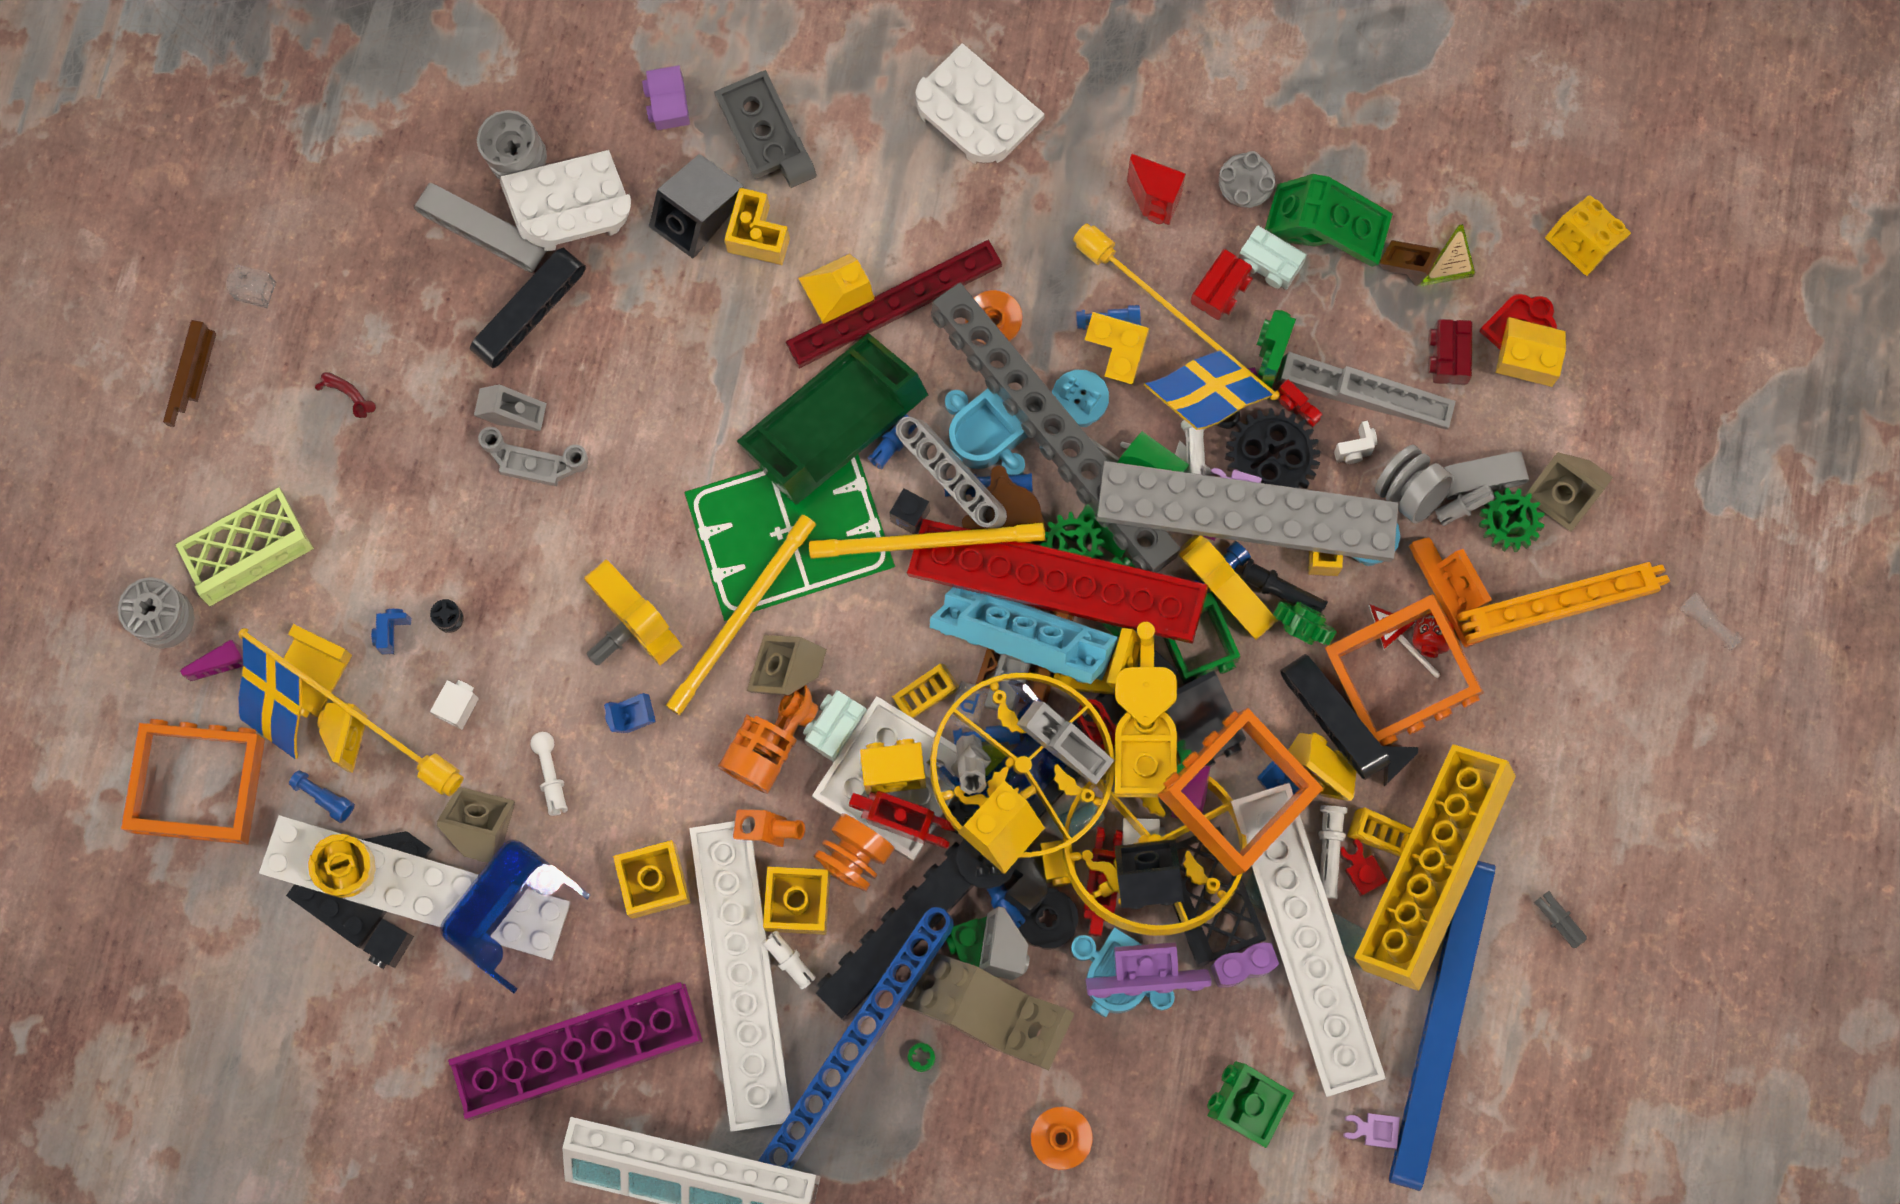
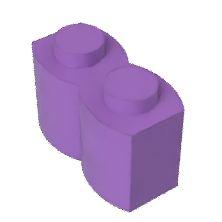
M680 65L646 71L647 80H643L642 83L645 97H650L651 105L646 106L649 123L654 122L657 130L690 125Z
M1258 943L1250 946L1243 953L1234 952L1221 956L1212 964L1211 969L1217 986L1229 988L1240 984L1247 977L1259 978L1269 974L1279 965L1272 943Z

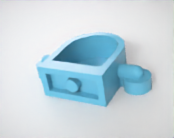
M987 388L968 404V397L963 391H950L945 397V407L950 414L955 415L949 428V444L952 452L969 468H988L1002 459V466L1006 468L1008 475L1023 474L1025 460L1020 454L1012 453L1011 450L1028 436L1024 433L1021 427L1022 423L1016 415L1011 416L1006 411L1002 398L997 393L993 394Z
M1114 927L1100 951L1096 950V944L1091 937L1081 935L1072 942L1071 952L1080 961L1090 960L1093 962L1089 968L1087 978L1116 976L1114 947L1142 944ZM1143 991L1140 995L1135 996L1118 993L1112 994L1107 998H1096L1092 995L1090 998L1093 1004L1090 1008L1106 1018L1108 1013H1125L1134 1009L1144 996H1147L1152 1007L1163 1011L1172 1006L1175 996L1173 991L1169 993Z

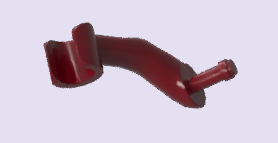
M331 372L322 373V381L315 385L317 391L327 386L346 394L354 403L353 414L355 417L366 418L367 413H372L376 409L375 403L370 400L365 401L354 385Z

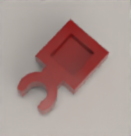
M1289 379L1279 387L1280 395L1278 400L1287 411L1292 410L1296 415L1300 414L1312 428L1321 420L1320 417L1323 414L1308 402L1309 398Z
M1355 839L1352 843L1356 848V853L1353 855L1348 854L1343 846L1340 848V856L1345 861L1351 863L1352 866L1347 868L1345 872L1361 897L1383 885L1388 880L1373 854L1364 858L1362 855L1363 845L1358 839Z

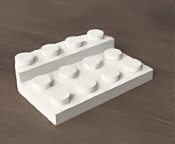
M963 43L927 78L922 77L915 92L916 105L921 119L924 122L928 120L966 153V159L975 164L976 162L989 163L994 161L998 163L1005 159L1045 117V114Z
M609 150L500 177V184L520 236L524 241L527 239L537 246L544 247V251L555 250L557 244L608 232L609 236L619 232L629 215L631 198L629 194L626 195Z

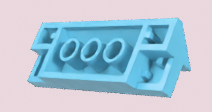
M955 587L945 594L944 605L930 617L929 626L945 635H952L967 640L970 644L987 647L996 653L1006 654L1018 658L1024 663H1032L1046 668L1050 672L1060 673L1072 677L1078 682L1092 684L1095 679L1102 681L1119 638L1014 601Z

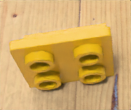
M1589 195L1566 212L1546 235L1545 239L1584 275L1588 276L1610 251L1629 237L1631 232L1622 221L1609 213L1600 201Z

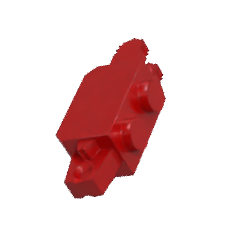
M870 792L868 798L853 793L848 804L849 807L862 811L861 818L867 820L868 824L924 845L927 842L944 849L949 847L950 842L945 838L929 834L932 824L947 831H955V828L948 820L935 816L934 811L884 792Z
M1097 827L1095 846L1091 851L1093 853L1091 860L1093 862H1109L1115 867V847H1113V851L1102 850L1105 832L1104 828ZM1116 830L1113 837L1114 846L1122 844L1123 831ZM1089 868L1086 891L1089 894L1093 895V892L1099 890L1098 885L1108 881L1103 872ZM1114 892L1105 898L1101 895L1095 898V900L1104 908L1114 913L1118 892ZM1084 903V918L1091 919L1089 935L1101 937L1105 920Z

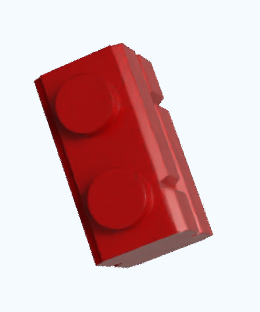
M1223 249L1193 292L1191 304L1205 311L1216 320H1220L1224 313L1229 316L1238 302L1234 298L1239 291L1245 293L1253 280L1250 277L1252 266L1244 260L1237 258L1236 255L1228 250Z

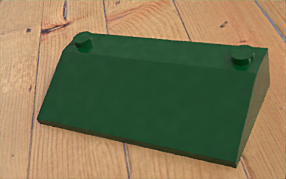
M867 333L738 439L737 443L776 487L797 505L924 400L928 393L918 373L871 334Z

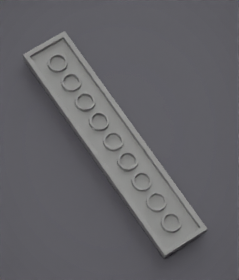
M1104 461L1096 521L1392 562L1395 552L1398 502Z

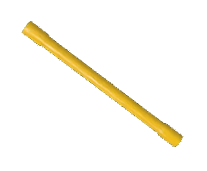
M803 514L800 516L788 533L786 540L689 676L680 684L665 705L667 708L679 716L682 714L717 660L797 548L803 544L816 526L814 521Z
M1044 523L1021 524L1014 527L848 540H816L809 542V552L812 559L857 553L1013 541H1045Z

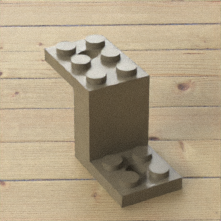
M924 949L922 956L927 953V949ZM939 953L935 955L902 1004L903 1007L949 1025L993 1050L1048 1071L1075 1014L1064 1007L1029 996L977 966Z

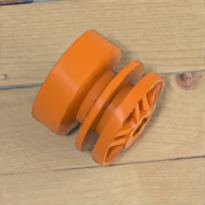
M842 813L831 829L840 839V842L836 844L824 840L822 845L832 854L828 855L817 850L814 858L822 864L825 870H828L829 874L839 881L867 892L871 885L861 877V874L863 873L875 879L877 873L868 865L869 862L873 861L884 865L895 847L868 826Z

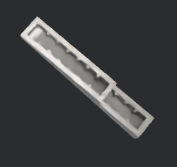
M1288 352L1282 358L1276 385L1281 386L1289 379L1302 392L1446 430L1450 426L1456 402L1348 366L1341 369L1292 352Z

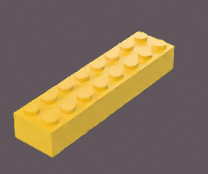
M1452 744L1354 958L1363 971L1414 990H1420L1515 780L1516 775L1507 760Z

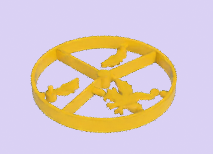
M1004 674L985 680L972 687L944 715L934 736L931 748L930 776L937 802L947 820L958 832L963 826L952 815L945 801L953 798L955 794L965 805L974 804L981 807L988 797L983 794L965 797V792L961 790L960 786H956L954 792L952 790L941 792L936 769L937 749L944 726L951 714H954L1008 757L1005 762L1006 767L1002 768L1000 772H994L992 779L987 782L989 787L986 790L988 797L1005 781L1008 769L1013 767L1017 774H1025L1031 786L1019 794L1024 799H1027L1037 793L1066 840L1064 843L1050 849L1023 852L1019 858L1043 856L1067 847L1082 837L1102 814L1107 805L1114 782L1115 758L1113 745L1099 713L1083 695L1059 680L1040 674ZM1032 680L1051 685L1070 695L1083 707L1068 722L1072 723L1085 710L1092 717L1103 739L1106 753L1114 760L1107 770L1106 785L1102 798L1095 797V793L1091 789L1077 786L1074 778L1067 775L1058 764L1054 765L1056 775L1053 780L1058 783L1059 790L1064 791L1065 795H1080L1082 802L1089 803L1093 801V804L1097 806L1094 815L1088 823L1072 838L1029 771L1032 767L1031 759L1044 747L1040 746L1029 757L1020 756L1017 758L956 709L971 694L989 685L990 689L995 691L992 695V701L999 705L997 718L1001 721L1002 727H1007L1011 733L1015 731L1019 733L1026 732L1017 725L1019 720L1015 712L1009 710L1006 705V693L999 690L998 682Z
M1107 771L1096 785L1089 781L1083 788L1092 790L1097 786L1104 793L1106 784L1103 781L1107 778ZM1209 776L1208 789L1224 805L1204 816L1210 821L1228 811L1237 829L1241 851L1247 845L1246 835L1241 834L1231 804L1233 800L1224 788ZM1111 791L1108 800L1140 834L1141 837H1139L1137 843L1172 840L1190 831L1184 825L1163 837L1158 834L1151 835ZM1080 795L1076 796L1066 818L1065 829L1068 834L1073 815L1082 802ZM1140 797L1143 801L1142 806L1148 808L1150 814L1156 813L1160 817L1166 815L1159 803L1158 797ZM1069 845L1063 848V859L1068 877L1083 902L1108 923L1143 935H1172L1202 925L1219 913L1229 902L1242 874L1236 876L1227 893L1219 890L1220 882L1218 879L1208 878L1204 874V868L1196 862L1190 851H1186L1183 863L1186 876L1191 878L1193 883L1206 885V891L1209 894L1217 893L1221 900L1210 910L1191 920H1188L1182 903L1176 902L1174 904L1181 923L1148 925L1124 919L1110 912L1095 900V898L1101 895L1105 898L1114 892L1120 894L1116 859L1114 860V867L1111 863L1105 861L1093 862L1091 860L1093 853L1090 850H1085L1081 855L1080 852L1069 853ZM1082 858L1091 870L1103 872L1108 881L1098 885L1099 890L1093 892V895L1089 894L1076 875L1071 861H1078Z

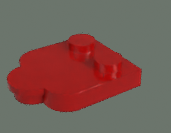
M1524 294L1513 295L1481 327L1479 332L1501 350L1509 317L1557 329L1556 321L1552 317L1554 306L1548 298L1543 296L1530 298Z

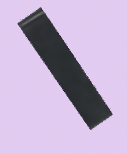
M564 247L558 249L475 337L470 345V350L491 368L499 366L582 277L586 270V265Z
M1307 654L1302 655L1280 670L1282 678L1362 779H1368L1391 764L1390 758L1382 745Z

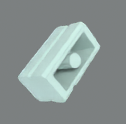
M1256 226L1241 249L1238 258L1252 266L1251 274L1257 272L1266 277L1265 281L1270 286L1277 289L1282 287L1287 290L1303 266L1307 254L1262 227Z
M836 690L833 696L828 694L819 708L822 710L821 715L817 721L813 719L811 723L809 722L803 732L806 735L804 739L805 744L832 762L835 761L867 712L864 706Z

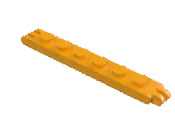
M1647 562L1461 612L1457 615L1458 622L1471 621L1461 625L1463 633L1475 631V633L1465 636L1466 643H1473L1654 594L1661 590L1660 586L1669 583L1670 579L1668 575L1656 577V575L1666 571L1664 565L1652 567L1651 563Z

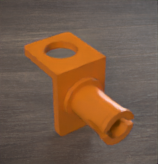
M739 809L736 812L733 838L736 840L762 841L777 847H783L785 838L801 840L804 837L805 824L803 821H790L767 810ZM747 817H753L755 827L750 833L746 834L742 829L743 821Z

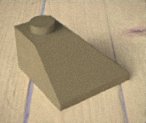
M1557 452L1524 497L1531 493L1532 498L1530 502L1532 504L1540 502L1538 507L1540 510L1572 532L1613 477L1588 459Z
M764 635L747 691L786 696L792 694L819 677L827 649L802 637Z
M459 787L437 820V826L464 857L493 864L503 847L515 801Z

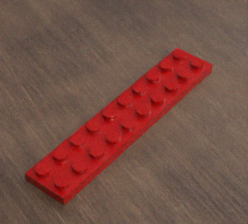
M923 519L919 534L971 529ZM1016 541L914 549L907 570L909 577L1137 631L1140 623L1150 622L1155 628L1154 635L1190 644L1194 642L1208 591L1207 584Z

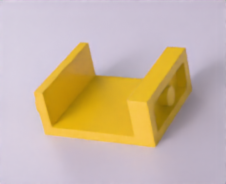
M293 624L288 635L294 640L283 659L332 693L352 654L346 649ZM302 680V708L300 716L307 718L311 714L318 718L329 698L304 680Z
M1122 628L1117 646L1102 681L1095 679L1092 684L1082 683L1060 673H1054V679L1067 684L1076 691L1115 695L1118 673L1125 668L1138 666L1140 659V637L1133 629Z

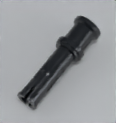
M1251 558L1248 560L1240 576L1244 582L1261 589L1263 594H1269L1270 592L1294 605L1297 602H1301L1323 613L1322 611L1328 603L1327 600H1323L1279 578L1278 573H1276L1277 571L1273 569L1269 571L1255 564Z

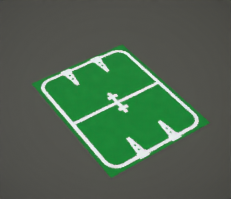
M858 454L797 505L786 497L760 468L684 492L724 621L729 620L782 546L788 533L802 514L814 521L816 526L803 544L797 548L752 612L895 567L890 551L845 554L836 557L812 559L810 557V541L885 537Z

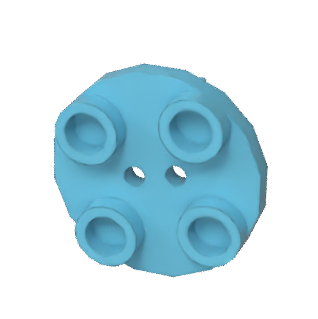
M1072 370L1063 374L1056 381L1052 390V394L1080 427H1088L1099 420L1105 414L1109 404V391L1105 381L1096 373L1088 370Z

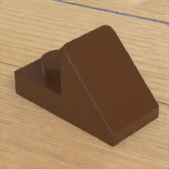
M1391 240L1379 265L1386 271L1407 274L1413 284L1418 286L1428 276L1441 251L1439 248Z

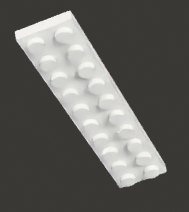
M1290 783L1231 801L1241 834L1246 835L1247 844L1293 796ZM1299 814L1254 862L1252 869L1325 1095L1328 1097L1386 1078Z
M279 815L259 874L325 893L314 885L309 875L308 861L319 841L330 835L341 833ZM359 839L370 848L375 858L376 871L374 880L365 891L354 897L343 899L553 960L571 904L570 901Z
M745 819L742 824V829L746 834L752 831L750 819ZM735 821L689 828L731 1132L783 1124L791 1113L769 951L762 945V942L767 937L766 931L763 928L764 915L754 845L751 840H736L733 838Z

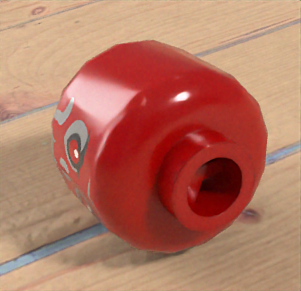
M1432 612L1416 620L1412 644L1416 649L1420 650L1422 656L1437 658L1438 654L1449 651L1450 648ZM1449 621L1452 629L1454 630L1453 624L1451 623V621Z

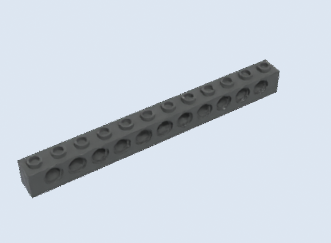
M961 282L933 301L931 310L933 322L938 328L945 329L949 334L951 344L957 350L961 349L964 352L970 367L975 372L979 371L983 375L988 389L993 394L997 393L1002 398L1006 411L1011 416L1016 415L1022 423L1021 427L1024 433L1029 438L1034 437L1040 445L1039 449L1043 456L1049 461L1052 459L1058 467V473L1061 478L1067 483L1071 482L1077 490L1076 494L1084 505H1090L1095 512L1094 515L1097 520L1104 461H1109ZM962 317L965 318L968 321V323L958 324L957 322H955L954 319ZM981 339L986 345L977 346L972 341ZM992 361H1000L1004 367L995 368L990 363ZM1018 383L1022 386V389L1013 390L1008 384ZM1036 405L1040 408V411L1031 412L1026 406ZM1052 426L1059 433L1052 435L1047 433L1044 428ZM1073 449L1077 456L1069 457L1064 454L1063 450ZM1091 471L1096 478L1086 479L1082 476L1081 472ZM1098 521L1102 527H1108L1113 533V539L1121 550L1126 549L1132 556V563L1135 568L1157 573L1175 560L1181 550L1165 530ZM1146 538L1150 541L1151 546L1142 547L1137 542V539Z

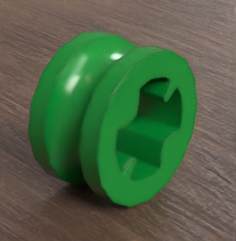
M917 1043L908 1052V1062L915 1071L926 1072L935 1063V1052L928 1044ZM919 1049H922L924 1053H930V1059H926L928 1063L924 1066H921L920 1062L913 1061V1055L917 1056L915 1052Z

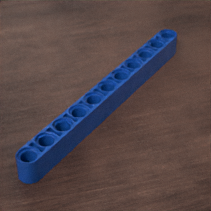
M1477 862L1445 933L1400 1126L1397 1149H1395L1391 1165L1389 1183L1421 1191L1428 1168L1494 880L1496 866L1490 863Z
M934 907L923 915L759 1158V1162L778 1166L774 1162V1153L777 1149L783 1148L787 1153V1160L780 1167L788 1169L794 1167L953 929V919L944 909ZM937 915H943L946 919L945 926L938 931L932 930V918ZM918 941H926L928 943V951L923 956H915L913 952L914 945ZM908 966L911 970L910 978L906 982H898L896 978L897 970L900 967ZM885 992H891L893 995L892 1005L888 1008H881L879 997ZM867 1018H873L876 1023V1028L871 1034H864L861 1029L862 1022ZM849 1044H855L858 1048V1055L854 1060L848 1061L844 1056V1049ZM831 1070H838L841 1076L840 1082L836 1086L830 1087L826 1081L827 1074ZM814 1096H820L823 1101L822 1109L817 1113H812L809 1109V1101ZM801 1122L805 1127V1133L802 1138L796 1140L791 1134V1128L795 1123Z

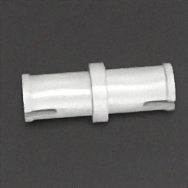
M778 931L771 933L767 937L768 940L765 939L762 942V945L779 962L778 967L782 971L786 970L801 990L811 984L810 980H815L816 976L799 958L800 953L797 950L793 951L779 935Z

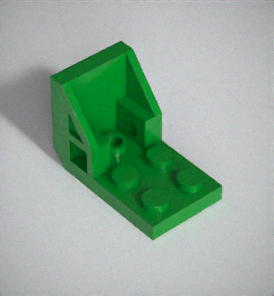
M1310 174L1277 184L1265 230L1287 243L1313 247L1330 243L1373 267L1379 265L1393 213L1329 176Z

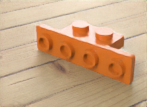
M1429 537L1409 544L1415 561L1419 564L1429 586L1439 600L1442 610L1453 624L1456 635L1461 640L1463 646L1467 648L1484 641L1466 643L1465 636L1475 633V631L1463 633L1461 625L1471 621L1458 622L1457 619L1459 613L1483 607L1492 601L1464 549L1457 550L1442 560Z

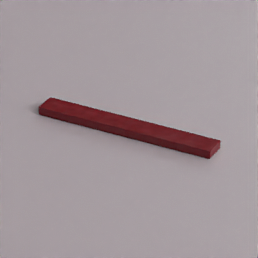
M988 239L875 296L874 300L785 341L786 346L800 369L865 336L867 333H871L933 302L961 282L964 286L1002 267V262Z

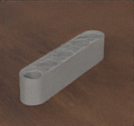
M428 183L414 205V209L427 219L528 272H534L546 252L544 247L537 246L527 239L524 241L517 227L435 184Z
M913 417L902 418L896 426V435L969 516L982 527L1000 528L1003 526L1007 518L1005 508L923 420ZM916 424L917 434L910 439L908 430L911 425ZM931 445H935L937 453L934 458L929 459L927 456L928 448ZM954 465L956 476L952 480H948L946 472L950 466ZM973 486L976 495L972 501H968L966 499V491L969 487ZM992 507L995 510V518L988 523L985 519V513L987 509Z

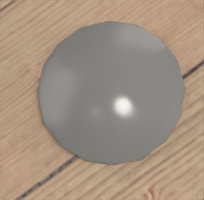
M1249 151L1232 156L1223 164L1219 172V187L1222 195L1230 203L1239 207L1252 208L1261 205L1270 197L1275 187V175L1271 165L1264 158L1260 157L1255 151Z

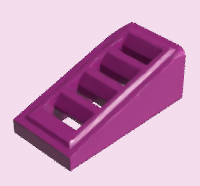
M229 640L185 666L180 672L189 681H195L243 667V650L233 640Z

